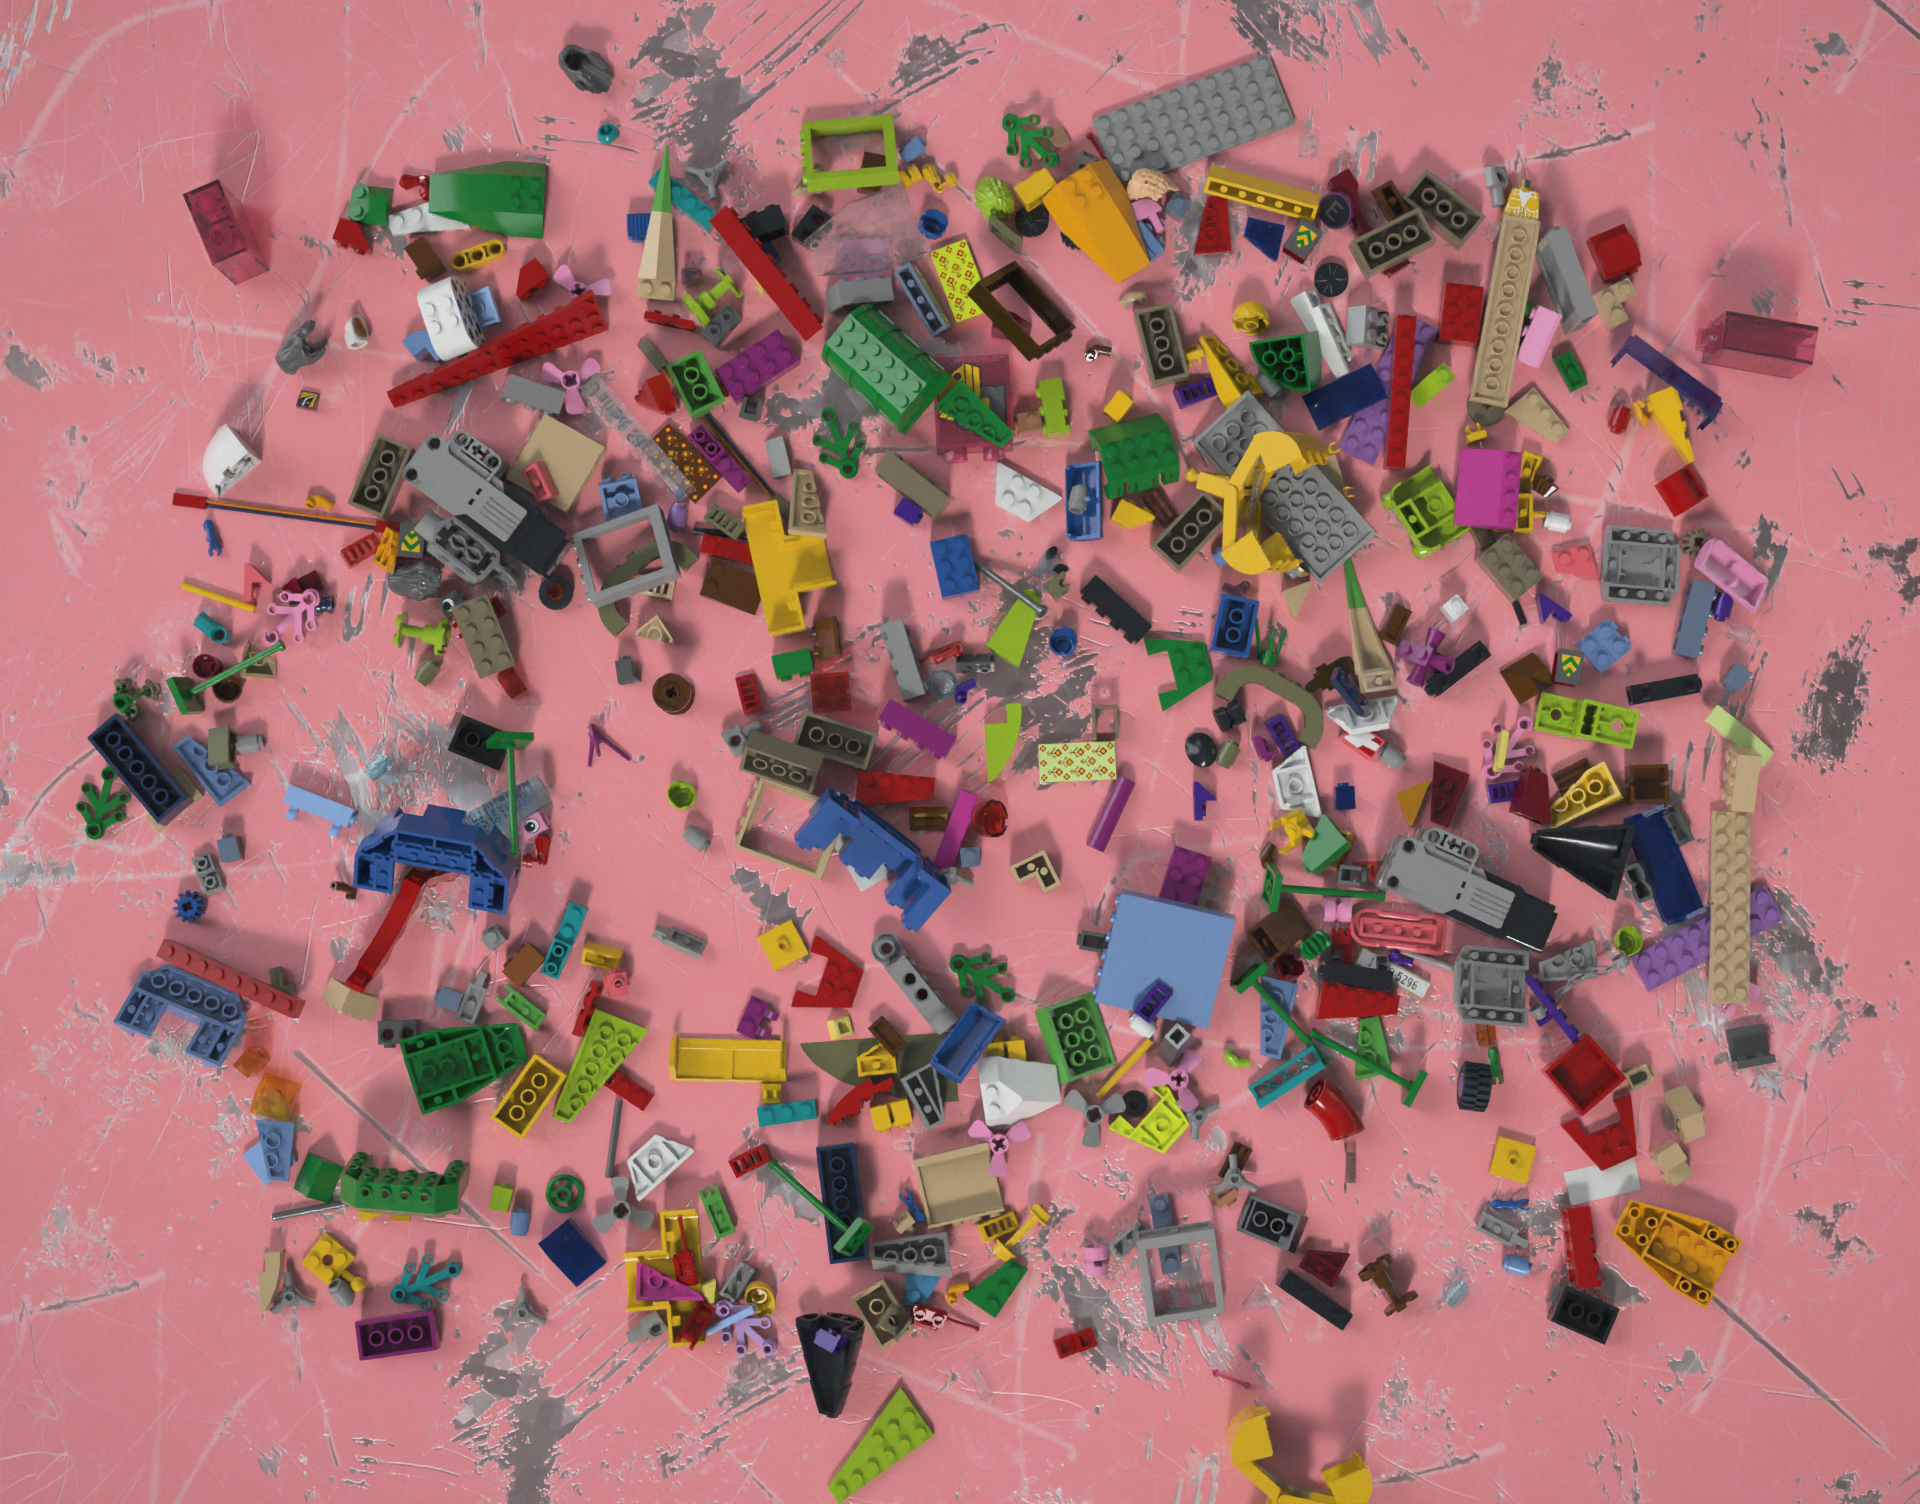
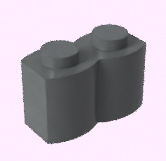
M1638 860L1628 864L1624 868V874L1627 881L1632 885L1635 899L1639 903L1653 899L1656 895V888L1653 881L1648 877V869L1642 860Z

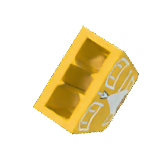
M1522 179L1520 180L1519 188L1511 189L1500 216V221H1502L1504 214L1539 221V193L1530 191L1532 181Z

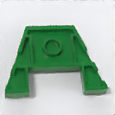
M1155 638L1143 639L1148 656L1167 651L1177 689L1158 694L1162 711H1165L1213 680L1204 642Z

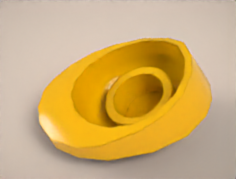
M753 1281L749 1283L745 1290L746 1304L753 1302L757 1305L758 1309L754 1314L755 1316H769L774 1311L776 1297L769 1284L763 1281Z

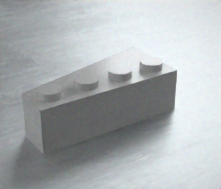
M902 618L879 625L903 702L926 696L925 691L928 688L925 679H920L919 673L922 670L919 661L915 662L913 654H916L913 643L909 644L907 636H910L908 626L903 625Z
M947 1232L870 1242L871 1261L874 1271L953 1278Z

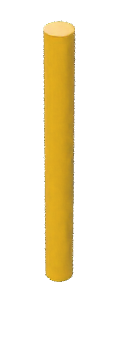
M187 582L182 583L181 589L252 613L256 610L255 605Z
M1146 1039L1097 1091L1096 1095L1102 1099L1147 1051L1153 1042L1150 1039Z

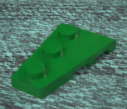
M1011 1258L985 1280L964 1294L963 1297L996 1318L1028 1269Z

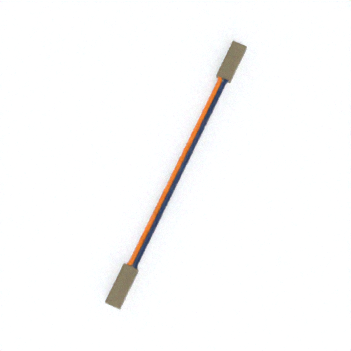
M646 338L637 347L658 372L664 373L673 384L666 368L668 363ZM708 414L702 416V420L769 497V501L777 500L780 515L789 525V505L778 493L773 492Z

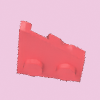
M1590 544L1551 554L1556 572L1588 578L1593 581L1599 579Z

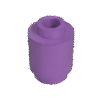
M672 503L667 518V525L670 527V531L681 532V529H685L688 515L686 505Z

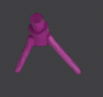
M595 724L588 726L590 732L588 734L590 738L588 767L592 765L594 746L597 756H601L599 744L602 742L626 760H631L629 756L601 735L600 731L596 729Z

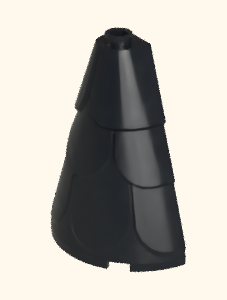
M1620 824L1540 829L1536 833H1532L1529 844H1533L1532 849L1556 867L1563 868L1576 879L1586 883L1607 899L1616 901L1636 826Z
M827 1312V1315L822 1314L820 1316L817 1313L796 1317V1328L818 1412L827 1415L828 1418H837L843 1412L852 1386L851 1379L863 1342L864 1321L853 1315ZM819 1328L824 1330L831 1328L838 1332L841 1337L848 1339L840 1355L833 1354L813 1343Z

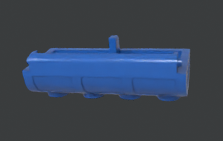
M1101 461L1073 464L1065 468L1066 537L1069 538V541L1084 542L1104 539ZM1078 484L1085 485L1090 490V496L1085 497V501L1088 504L1083 514H1074L1068 510L1071 489Z
M974 1001L971 1002L932 1055L930 1064L947 1078L961 1084L1003 1026L1005 1019Z

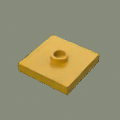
M792 920L757 937L774 971L809 954Z
M1498 1136L1488 1173L1527 1184L1537 1147Z

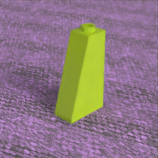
M1031 588L1023 590L1022 593L1036 603H1040L1041 599L1036 591ZM1017 599L986 647L1018 668L1021 664L1036 616L1035 611Z

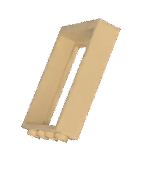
M757 778L753 787L756 792L754 797L750 796L746 806L749 808L747 815L743 814L740 821L742 829L740 833L736 832L733 843H735L734 848L822 880L838 836L825 851L821 849L814 869L746 844L767 786L811 803H815L820 798L764 778Z

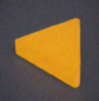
M1429 780L1395 794L1409 827L1415 821L1428 788Z

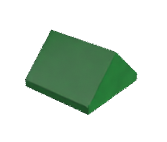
M308 1152L293 1188L307 1198L329 1203L344 1166Z

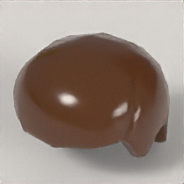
M235 675L212 686L213 694L223 703L235 702L243 692L242 684Z

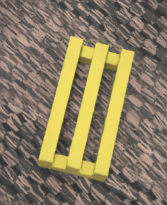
M1502 730L1498 734L1492 770L1494 772H1500L1504 769L1509 731Z

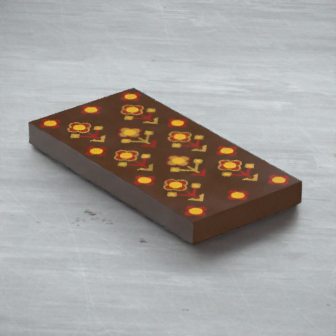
M669 424L641 450L695 504L722 478Z

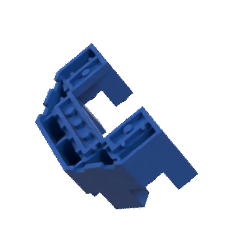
M828 787L809 809V817L794 833L795 843L801 849L806 848L811 851L815 847L825 851L839 833L847 838L850 836L839 850V860L846 866H852L855 869L854 871L862 878L865 876L870 879L883 863L891 872L896 871L898 875L884 890L885 900L894 907L896 905L904 910L901 914V920L905 928L918 932L952 892L949 879L944 874H941V876L936 871L938 867L929 857L926 856L924 858L920 854L922 850L917 844L854 797L849 800L850 797L838 791L835 794V791Z
M428 804L423 816L404 813L398 807L379 819L374 831L362 839L355 853L353 887L391 894L394 885L395 862L470 876L468 908L506 915L518 887L520 869H516V865L507 857L511 848L510 841L495 824L483 830L480 826L466 824L467 811Z

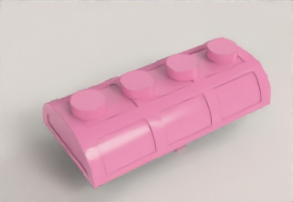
M1712 538L1707 541L1699 551L1694 567L1745 607L1746 610L1750 613H1755L1768 586L1769 579L1720 539Z

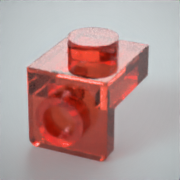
M513 666L500 671L497 675L499 683L511 700L527 690L526 685Z

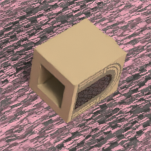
M1640 1063L1622 1072L1627 1078L1625 1082L1629 1090L1632 1091L1654 1081L1652 1077L1654 1076V1071L1646 1063Z

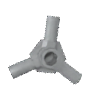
M724 158L715 167L712 165L702 167V169L688 164L686 171L699 176L704 185L708 186L710 200L717 199L715 185L720 176L719 172L726 168L730 162Z
M948 867L947 871L943 872L937 871L940 876L944 874L949 879L950 885L961 883L972 887L974 883L972 879L958 873L959 869L955 867Z
M1178 1100L1176 1106L1181 1108L1180 1101ZM1216 1101L1206 1107L1197 1106L1195 1109L1186 1112L1189 1123L1192 1125V1140L1199 1139V1128L1208 1117L1207 1114L1220 1108Z
M1229 1154L1230 1169L1227 1170L1224 1181L1214 1187L1213 1191L1218 1195L1228 1187L1229 1189L1244 1187L1255 1193L1258 1186L1245 1180V1176L1237 1167V1154Z
M291 1271L284 1272L285 1287L281 1293L280 1301L270 1308L271 1313L275 1315L284 1306L289 1307L298 1304L313 1308L315 1301L303 1297L299 1289L295 1285L293 1286Z
M526 1287L518 1288L519 1302L512 1312L513 1315L501 1322L504 1329L516 1321L530 1322L531 1320L544 1326L547 1319L534 1313V1309L527 1302Z

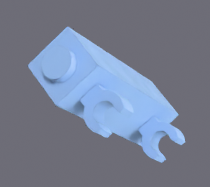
M289 784L282 801L290 805L285 818L295 821L299 809L332 821L333 824L328 835L337 838L342 826L351 828V825H355L358 818L356 809Z

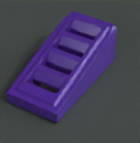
M1211 377L1177 388L1173 392L1180 410L1218 395ZM1204 384H1205L1206 387H1207V390H1208V392H1209L1208 394H1206V392H1205V390H1204V387H1203ZM1197 387H1198V389H1199V391H1200V393H1201V396H1200V397H1199V394H1198L1197 389H1196ZM1189 390H1191L1194 399L1191 398Z
M1277 713L1263 722L1284 757L1301 747L1282 714ZM1280 721V724L1272 728L1274 724ZM1282 728L1285 729L1284 731H1282V732H1280L1279 734L1276 735L1275 732H1277L1278 730H1280V729H1282ZM1288 734L1289 737L1280 742L1279 739ZM1290 741L1293 742V744L1284 749L1283 746Z
M1518 780L1485 785L1488 804L1512 801L1513 797H1510L1508 786H1512L1514 796L1515 785H1517ZM1501 787L1505 789L1506 798L1502 796ZM1494 788H1497L1499 799L1495 798Z
M1157 981L1133 1011L1147 1023H1150L1173 993ZM1159 989L1166 996L1163 998L1156 992V990ZM1152 995L1160 1000L1159 1004L1151 998ZM1147 1001L1152 1003L1155 1006V1008L1152 1009L1151 1007H1149L1146 1004ZM1144 1007L1150 1014L1147 1015L1141 1009Z

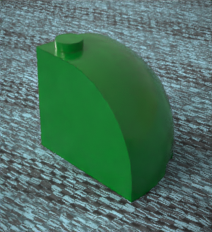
M1318 331L1249 342L1250 350L1257 366L1259 365L1265 376L1274 383L1294 391H1313L1319 386L1322 374V356Z

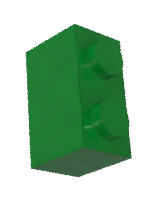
M809 648L771 656L776 679L781 680V682L793 680L792 677L800 675V678L811 676V672H815Z

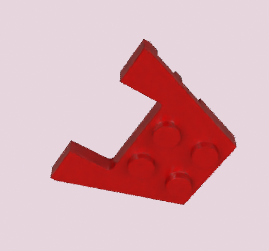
M815 935L810 952L827 957L828 962L816 996L796 990L791 1007L852 1008L864 971L822 938Z
M1629 1094L1613 1101L1620 1120L1595 1132L1585 1135L1578 1118H1573L1560 1124L1561 1128L1567 1132L1601 1171L1637 1156L1632 1099Z

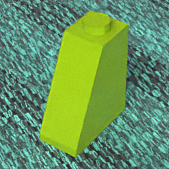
M1443 363L1411 390V400L1420 409L1446 389L1456 378L1455 375Z

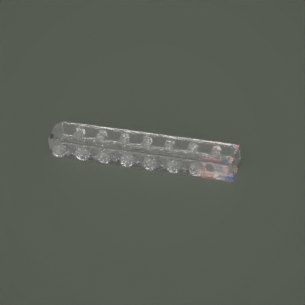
M594 373L579 386L582 391L580 393L582 398L586 402H592L594 412L599 417L601 415L604 416L606 419L605 425L611 431L616 430L619 434L617 439L623 445L627 443L631 448L629 453L635 460L639 458L643 462L641 467L647 474L651 472L655 476L653 481L659 488L664 487L668 491L665 495L672 503L674 501L678 504L682 503L696 490L597 373Z

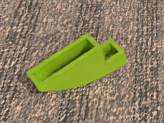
M1022 703L1006 704L1007 723L984 724L988 783H992L997 778L1012 755L1020 731Z

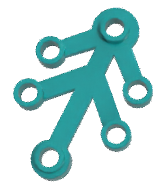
M426 1254L421 1259L422 1266L415 1283L408 1286L411 1274L416 1271V1265L413 1262H408L404 1265V1274L400 1284L395 1285L391 1289V1299L398 1304L409 1301L419 1305L422 1310H427L431 1307L432 1301L429 1298L422 1299L411 1294L419 1290L437 1297L440 1302H445L449 1299V1292L429 1285L448 1276L452 1278L459 1276L462 1272V1265L457 1261H452L446 1266V1269L426 1278L429 1267L434 1262V1257L431 1254ZM425 1257H430L431 1262L429 1264L425 1263ZM407 1265L413 1266L412 1272L407 1270ZM454 1266L456 1273H451L450 1267ZM397 1291H402L403 1297H398ZM441 1292L446 1293V1299L440 1297ZM424 1300L428 1301V1307L422 1305Z

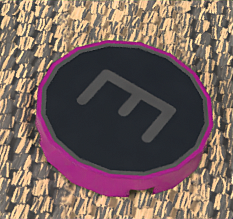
M1333 191L1327 193L1319 202V217L1323 224L1330 229L1338 230L1345 228L1354 218V205L1350 197L1344 192Z

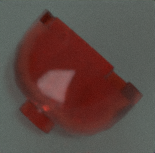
M995 799L984 800L978 803L972 810L971 823L973 829L981 836L988 838L1000 837L1007 829L1005 819H1008V813L1001 801H996Z

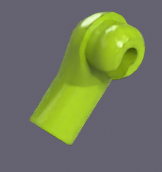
M1232 1049L1224 1051V1061L1232 1068L1250 1067L1249 1057L1238 1058Z

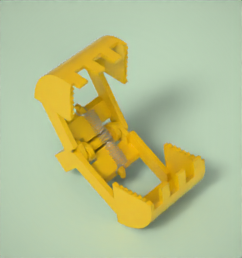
M1267 431L1253 435L1254 438L1233 475L1211 471H1200L1199 473L1194 468L1188 469L1185 473V477L1189 482L1197 481V489L1224 499L1221 555L1231 567L1245 574L1286 573L1295 569L1303 562L1302 559L1295 558V554H1292L1290 546L1287 545L1288 542L1285 541L1283 534L1279 531L1260 544L1262 505L1260 497L1275 470L1291 464L1294 474L1297 475L1299 472L1307 470V468H1311V466L1316 464H1327L1326 460L1330 457L1324 443L1314 435L1300 432ZM1260 455L1262 457L1263 463L1258 462ZM1242 523H1247L1246 536L1237 541V527Z
M1266 1405L1245 1407L1231 1420L1226 1435L1227 1454L1232 1464L1268 1496L1264 1504L1368 1503L1372 1493V1479L1362 1457H1360L1356 1450L1353 1451L1355 1458L1351 1457L1350 1460L1342 1461L1341 1464L1338 1463L1336 1466L1333 1465L1332 1468L1328 1467L1327 1470L1324 1469L1321 1472L1330 1495L1305 1490V1488L1303 1489L1302 1487L1301 1489V1486L1299 1488V1485L1267 1470V1468H1262L1255 1461L1273 1456L1271 1440L1269 1439L1270 1435L1268 1434L1269 1430H1267L1268 1426L1264 1419L1271 1415ZM1282 1478V1480L1284 1479V1481L1292 1483L1291 1487H1287L1283 1483L1281 1484L1280 1479Z

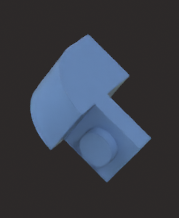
M416 331L401 341L416 360L429 351L439 365L445 362L434 350L428 331Z

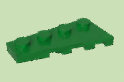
M962 380L934 406L1000 448H1003L1016 435Z

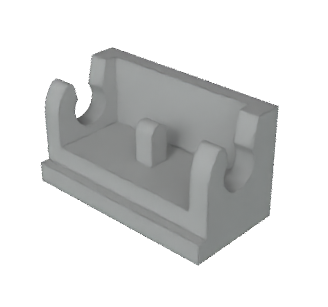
M1138 1219L1108 1243L1119 1259L1136 1246L1135 1232L1146 1231Z
M742 1259L719 1294L730 1299L732 1303L737 1302L758 1269Z

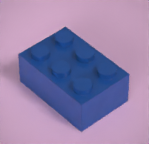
M962 534L931 541L930 548L942 600L980 592L968 535Z
M1222 593L1218 604L1209 652L1247 659L1249 657L1260 601Z

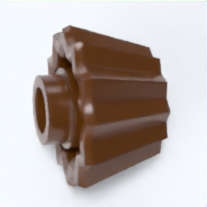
M1536 474L1532 489L1548 498L1559 487L1554 484L1555 480L1547 474L1544 477Z

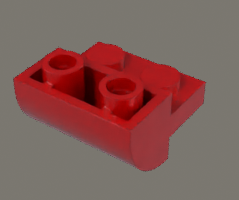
M1689 464L1654 485L1674 518L1709 496Z

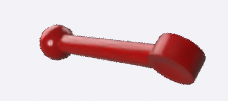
M1088 132L1086 138L1092 142L1102 160H1107L1094 140L1093 133Z

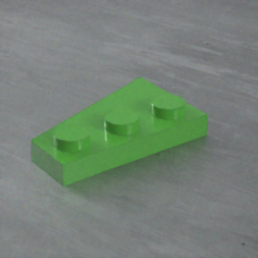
M1379 1016L1360 1019L1357 1053L1392 1072ZM1356 1062L1355 1081L1380 1075Z

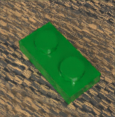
M1571 350L1552 360L1570 393L1588 384Z

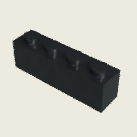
M1097 575L1080 591L1082 595L1081 600L1088 606L1092 604L1096 608V614L1102 619L1106 617L1110 621L1109 625L1115 631L1120 630L1124 634L1123 638L1128 643L1136 645L1152 628L1149 622Z
M1288 1268L1285 1269L1276 1282V1285L1342 1331L1353 1316L1350 1311Z

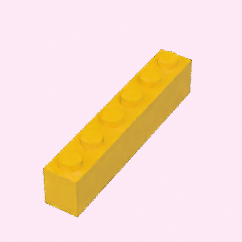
M1215 165L1210 166L1203 191L1299 219L1303 218L1310 222H1314L1321 196L1317 193Z

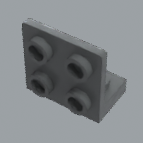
M1764 1024L1725 1030L1732 1068L1742 1069L1776 1062L1775 1054H1769Z

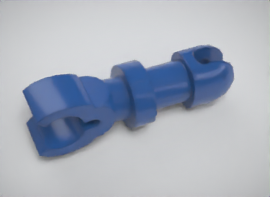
M206 520L203 526L204 531L207 533L206 541L209 542L208 554L212 557L214 555L212 549L214 548L217 551V556H220L222 550L216 542L218 537L214 533V523L212 520Z
M905 1189L904 1191L908 1194V1200L902 1198L901 1194H898L899 1199L906 1203L909 1212L912 1211L919 1223H924L926 1215L918 1208L919 1204L913 1201L911 1192Z
M1496 1199L1492 1201L1491 1206L1496 1210L1503 1208L1509 1209V1211H1513V1209L1528 1211L1529 1207L1523 1208L1519 1204H1522V1202L1528 1203L1530 1200L1521 1199L1520 1201H1513V1199H1509L1508 1201H1501Z

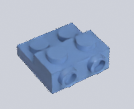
M625 473L619 479H613L612 476L602 478V482H599L598 486L606 522L643 509L637 475L632 476V473Z
M1607 619L1602 621L1575 644L1579 651L1585 652L1584 657L1599 674L1603 673L1615 661L1632 649L1629 646L1631 641L1625 635L1621 636L1616 631L1619 629L1612 620L1608 621Z

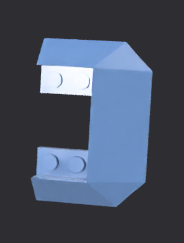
M167 964L161 966L160 969L148 970L140 974L113 1023L132 1038L135 1034L150 1039L164 1013L173 1014L199 1025L185 1050V1055L202 1061L204 1068H221L248 1018L239 994Z

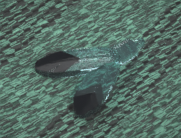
M1053 546L1046 551L1038 567L1031 570L1028 577H1036L1041 573L1060 574L1062 571L1067 572L1069 568L1064 564H1051L1057 554V547Z

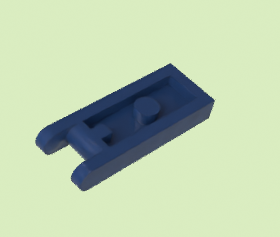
M1341 667L1334 668L1330 683L1356 715L1363 716L1364 710L1361 706L1367 705V699L1361 694L1360 689L1355 686Z

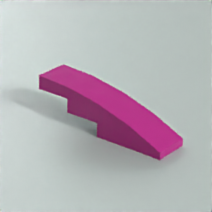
M961 788L934 864L944 868L953 867L977 803L978 794Z

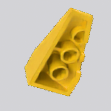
M1206 335L1199 338L1217 394L1224 407L1228 409L1247 390H1250L1256 398L1265 393L1259 386L1256 378L1251 373L1248 375L1241 368L1242 364L1239 360L1236 362L1229 356V350L1214 335Z
M1676 385L1646 397V411L1650 413L1651 418L1686 465L1694 462L1690 439L1684 434L1687 426L1686 421L1680 416V410H1683Z
M1605 762L1588 769L1575 784L1573 783L1569 787L1570 789L1562 797H1559L1550 806L1551 824L1549 826L1550 828L1563 827L1625 800L1616 779Z

